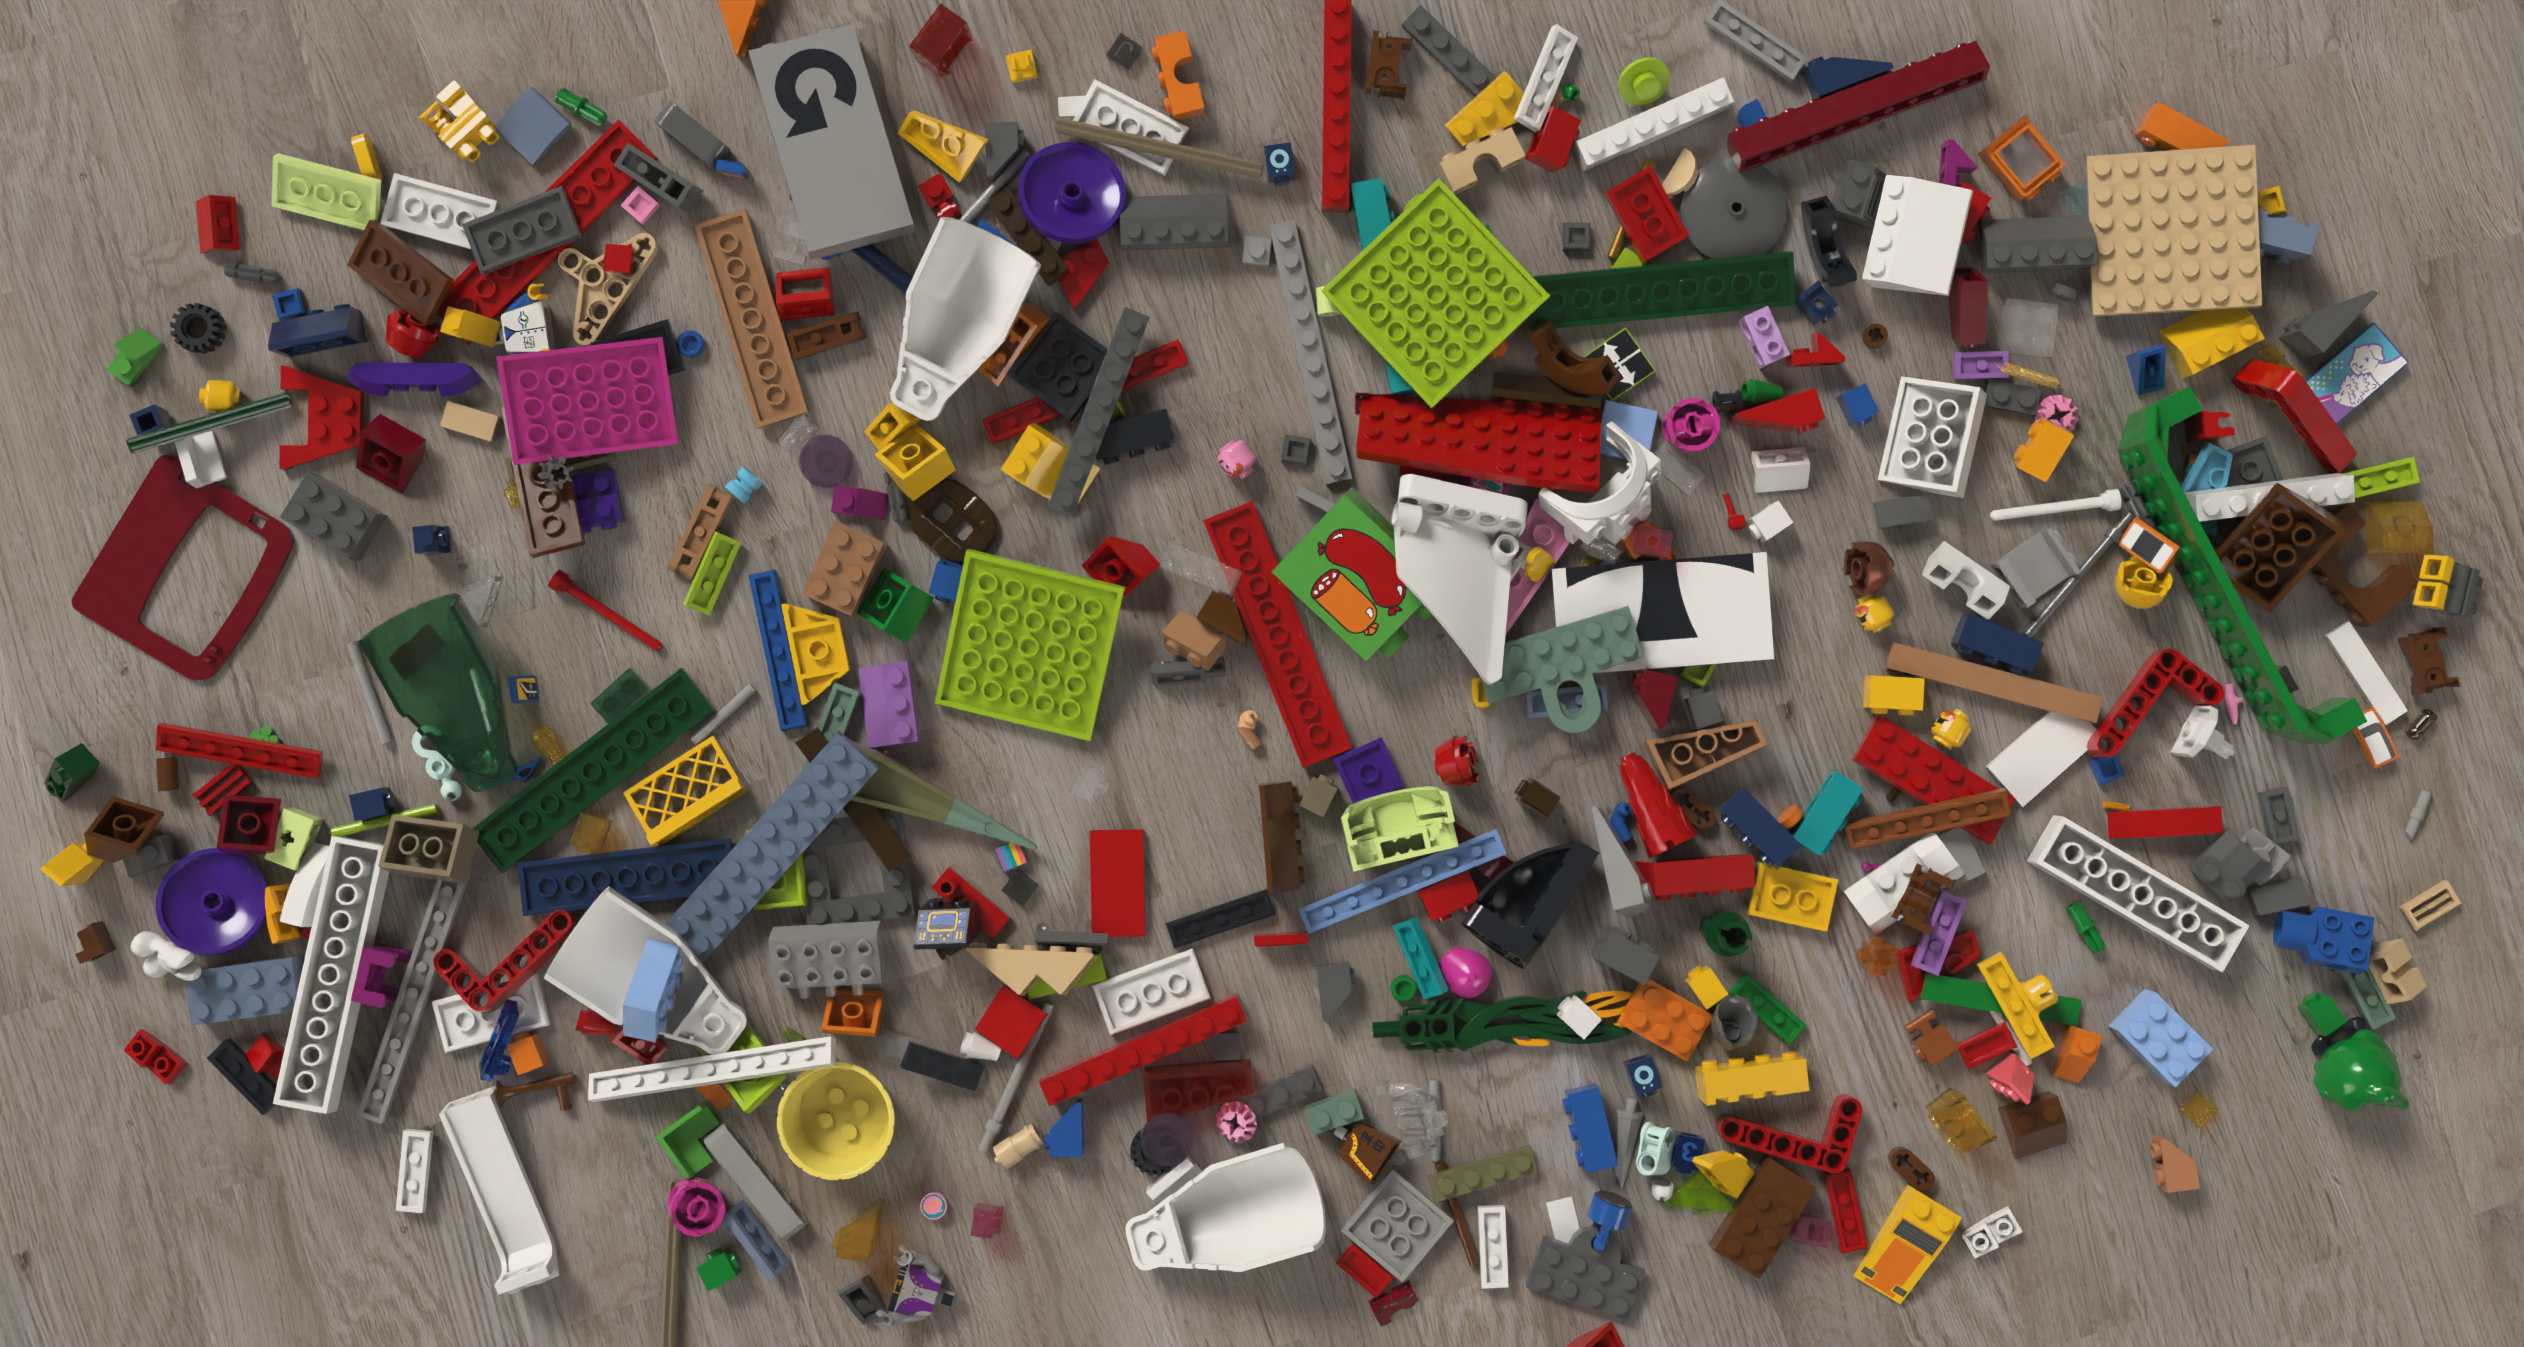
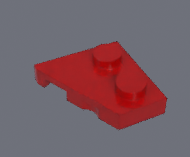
M1097 239L1061 257L1070 271L1060 278L1059 282L1074 310L1079 307L1080 302L1096 284L1099 276L1110 265Z

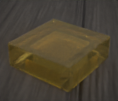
M2195 1090L2178 1110L2198 1128L2202 1129L2219 1109L2200 1091Z

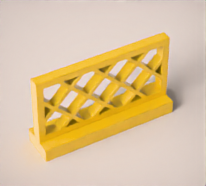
M711 736L624 791L623 794L645 830L648 842L651 846L657 847L667 844L746 794L749 790L746 784L739 778L717 738ZM713 745L717 752L714 763L702 761L704 750ZM720 759L722 760L724 765L719 764ZM686 761L695 762L691 777L679 775L681 764ZM700 764L713 766L709 781L696 779ZM718 768L727 769L732 779L724 784L714 783ZM663 775L672 776L669 792L656 789L658 780ZM678 778L690 780L686 796L674 793ZM695 782L708 785L706 795L700 799L692 797ZM641 789L650 791L646 806L637 804L633 797V794ZM655 792L668 795L664 810L652 808ZM673 796L685 799L683 810L678 813L669 811ZM650 810L663 813L660 824L653 829L648 823Z

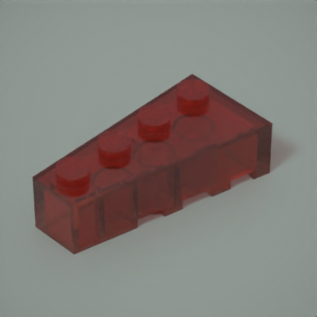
M1251 1059L1144 1067L1143 1081L1147 1128L1168 1119L1170 1121L1193 1111L1198 1112L1218 1103L1222 1104L1253 1094Z

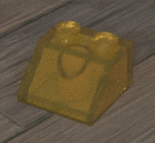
M2366 501V555H2422L2433 553V525L2421 502Z
M1950 1087L1925 1106L1930 1113L1927 1116L1928 1120L1936 1129L1941 1127L1946 1134L1943 1138L1952 1150L1957 1148L1961 1152L1967 1153L1997 1139V1136L1965 1095Z
M879 1198L849 1219L843 1227H840L839 1232L835 1233L833 1248L837 1249L836 1258L864 1263L869 1262L876 1252L885 1199Z

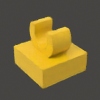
M1032 49L1006 55L1012 83L1038 78Z

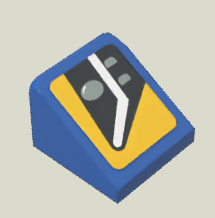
M512 676L509 678L512 703L521 704L537 702L539 700L536 676Z

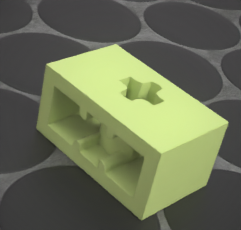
M284 808L279 814L274 853H266L264 859L292 870H297L309 848L315 842L323 819L296 808Z

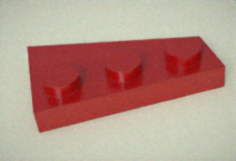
M1969 929L1954 934L1939 975L1948 976L1951 973L1955 974L1981 957L1974 930ZM1918 944L1895 950L1906 999L1909 1003L1917 999V996L1922 993L1925 973H1930L1911 965Z

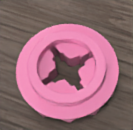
M2052 395L2039 403L2035 421L2039 422L2041 417L2048 419L2055 413L2054 409H2057L2058 412H2066L2064 417L2060 418L2061 423L2057 419H2051L2050 421L2069 431L2074 430L2079 419L2077 414L2078 408L2072 403V399H2068L2063 395Z
M1228 1102L1220 1108L1216 1115V1127H1219L1221 1136L1228 1138L1230 1143L1239 1142L1241 1144L1250 1140L1256 1132V1116L1252 1109L1242 1102ZM1237 1115V1123L1241 1126L1234 1130V1124L1230 1120H1233Z

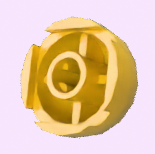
M2133 556L2130 557L2129 561H2123L2120 564L2114 584L2117 595L2124 603L2137 609H2148L2158 605L2165 599L2173 579L2168 569L2160 574Z

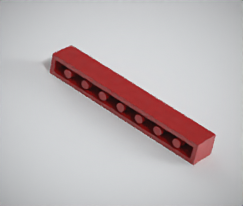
M1324 0L1321 212L1348 213L1351 0Z
M1236 993L1043 1076L1039 1080V1084L1050 1107L1247 1022V1015Z

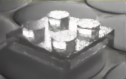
M2011 298L2003 299L1997 351H2009V354L2052 358L2059 305Z

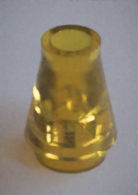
M548 724L529 735L532 739L530 743L551 765L558 763L565 757L555 730H551Z

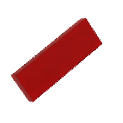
M1846 1168L1839 1173H1823L1840 1253L1867 1249L1868 1246L1851 1169Z

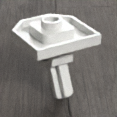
M2195 705L2170 753L2176 756L2193 758L2199 751L2206 749L2213 751L2223 759L2233 756V745L2225 741V736L2214 729L2218 722V710L2212 706Z

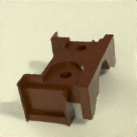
M1373 30L1365 94H1371L1372 87L1379 88L1378 98L1387 97L1403 99L1405 101L1407 85L1398 84L1397 79L1401 50L1411 51L1413 34L1411 39L1388 36L1387 32L1386 38L1378 37L1379 31Z
M2433 627L2431 630L2409 633L2408 637L2397 638L2404 655L2408 656L2413 666V676L2410 678L2412 695L2433 693L2434 689L2446 686L2461 687L2458 677H2447L2438 641L2440 638L2448 637L2446 627Z
M1917 863L1909 884L1891 917L1898 919L1902 915L1906 917L1903 925L1907 924L1930 936L1934 926L1925 923L1940 889L1942 885L1953 889L1957 880L1943 876L1933 871L1932 868H1929L1926 874L1921 871L1923 866ZM1926 881L1931 882L1930 887L1925 886ZM1913 909H1917V915L1912 914Z

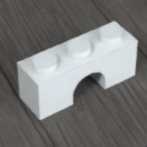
M1945 541L1929 556L1922 573L1924 577L1943 590L1950 583L1959 585L1968 596L1966 606L1987 620L2005 603L2010 588L2007 583Z

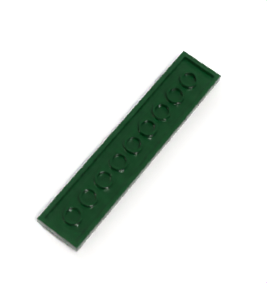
M1774 252L1532 276L1550 297L1529 316V330L1534 331L1541 321L1550 319L1556 329L1762 309L1766 306L1769 308L1796 305L1794 252Z
M680 668L472 829L479 832L477 843L501 874L505 873L715 711L714 707L685 669Z

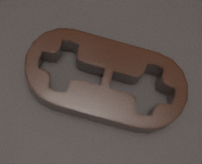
M1679 787L1670 793L1675 803L1678 802L1677 794H1687L1686 801L1691 806L1688 808L1686 805L1680 804V807L1693 826L1706 829L1713 825L1715 821L1714 811L1691 790ZM1695 808L1700 812L1706 810L1708 812L1706 814L1708 821L1698 823L1699 817L1693 810Z
M1898 1146L1890 1151L1888 1155L1889 1164L1910 1185L1920 1191L1928 1190L1933 1186L1935 1181L1933 1172L1910 1150ZM1898 1154L1902 1156L1907 1154L1905 1160L1910 1164L1908 1168L1901 1163L1896 1165L1898 1163L1896 1158ZM1915 1169L1921 1174L1926 1172L1924 1176L1926 1179L1925 1183L1919 1181L1916 1184L1918 1178L1912 1173Z

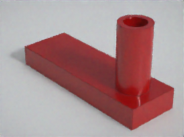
M950 866L931 887L947 901H952L958 897L978 900L981 929L991 938H994L1011 918Z

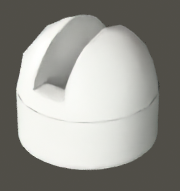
M1653 1180V1197L1658 1201L1660 1197H1663V1201L1671 1198L1674 1184L1667 1180Z

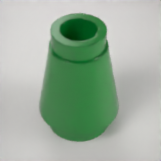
M1752 378L1749 381H1744L1741 386L1743 402H1747L1748 405L1770 403L1782 399L1783 390L1781 386Z

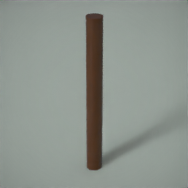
M1445 1161L1435 1164L1437 1172L1447 1169ZM1458 1198L1447 1199L1469 1266L1478 1265L1480 1262Z

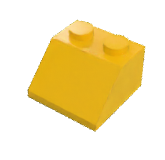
M918 424L874 454L898 488L913 501L955 471L947 450Z

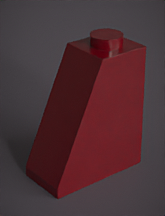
M1974 267L1955 268L1948 296L1951 337L1961 347L1973 348L1977 344L1986 343L1988 280Z

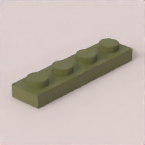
M1526 1145L1427 1176L1434 1201L1437 1203L1538 1171L1531 1146Z

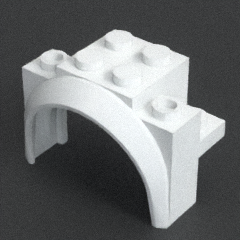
M1612 421L1606 425L1609 435L1606 438V442L1628 460L1626 467L1629 469L1624 474L1618 472L1587 503L1568 501L1547 488H1542L1538 493L1540 508L1564 526L1565 539L1572 544L1580 538L1589 545L1594 539L1597 540L1603 535L1616 545L1621 539H1626L1633 531V527L1639 521H1644L1651 512V485L1661 475V459L1630 437Z

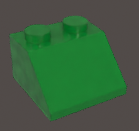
M884 568L857 613L883 631L907 643L914 634L923 615L929 609L934 597Z

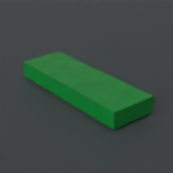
M1746 972L1728 991L1733 997L1739 995L1748 998L1754 1012L1758 1014V1019L1789 1046L1807 1026Z

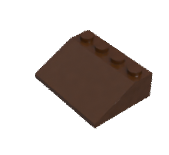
M2276 483L2215 552L2234 588L2271 613L2343 535L2345 529L2343 522L2324 508Z
M1291 781L1259 783L1268 895L1300 889L1299 883L1305 881L1303 866L1298 867L1297 856H1302L1301 840H1296L1295 829H1300L1299 813H1294L1293 803L1298 802L1297 786L1292 787Z

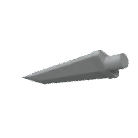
M1627 1097L1625 1110H1617L1616 1159L1618 1166H1615V1175L1621 1189L1624 1185L1638 1129L1643 1117V1112L1636 1111L1638 1099L1634 1097Z

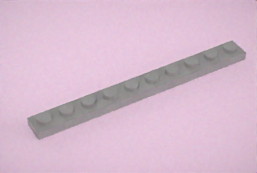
M1295 219L1269 225V231L1325 484L1329 485L1352 480Z
M472 869L469 870L467 882H468V879H469V876H470V873H471V870H472ZM436 881L357 1113L358 1117L379 1124L386 1123L437 973L433 966L434 956L446 947L467 882L462 884Z

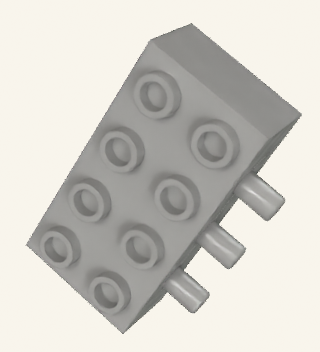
M880 921L773 927L768 943L774 989L798 988L799 997L806 999L810 997L809 987H825L826 996L834 997L837 995L836 986L852 985L853 995L859 996L863 994V984H876L883 981L886 969Z

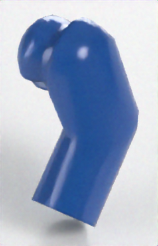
M1627 802L1617 804L1610 819L1622 842L1633 837L1626 825L1630 814L1633 812L1630 804Z

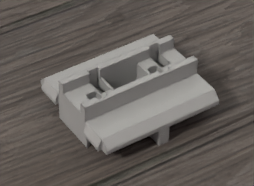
M2255 827L2247 834H2243V837L2240 839L2270 863L2254 880L2260 886L2271 879L2283 867L2282 865L2290 859V854Z

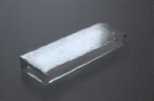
M1169 542L1159 566L1228 596H1232L1242 573L1237 569Z

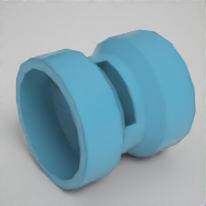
M742 466L737 472L738 477L730 480L725 487L746 504L751 498L750 494L752 491L758 490L763 483Z

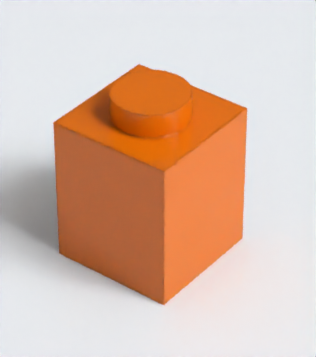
M529 1031L514 1036L515 1042L507 1045L518 1076L550 1063L539 1033L530 1036Z

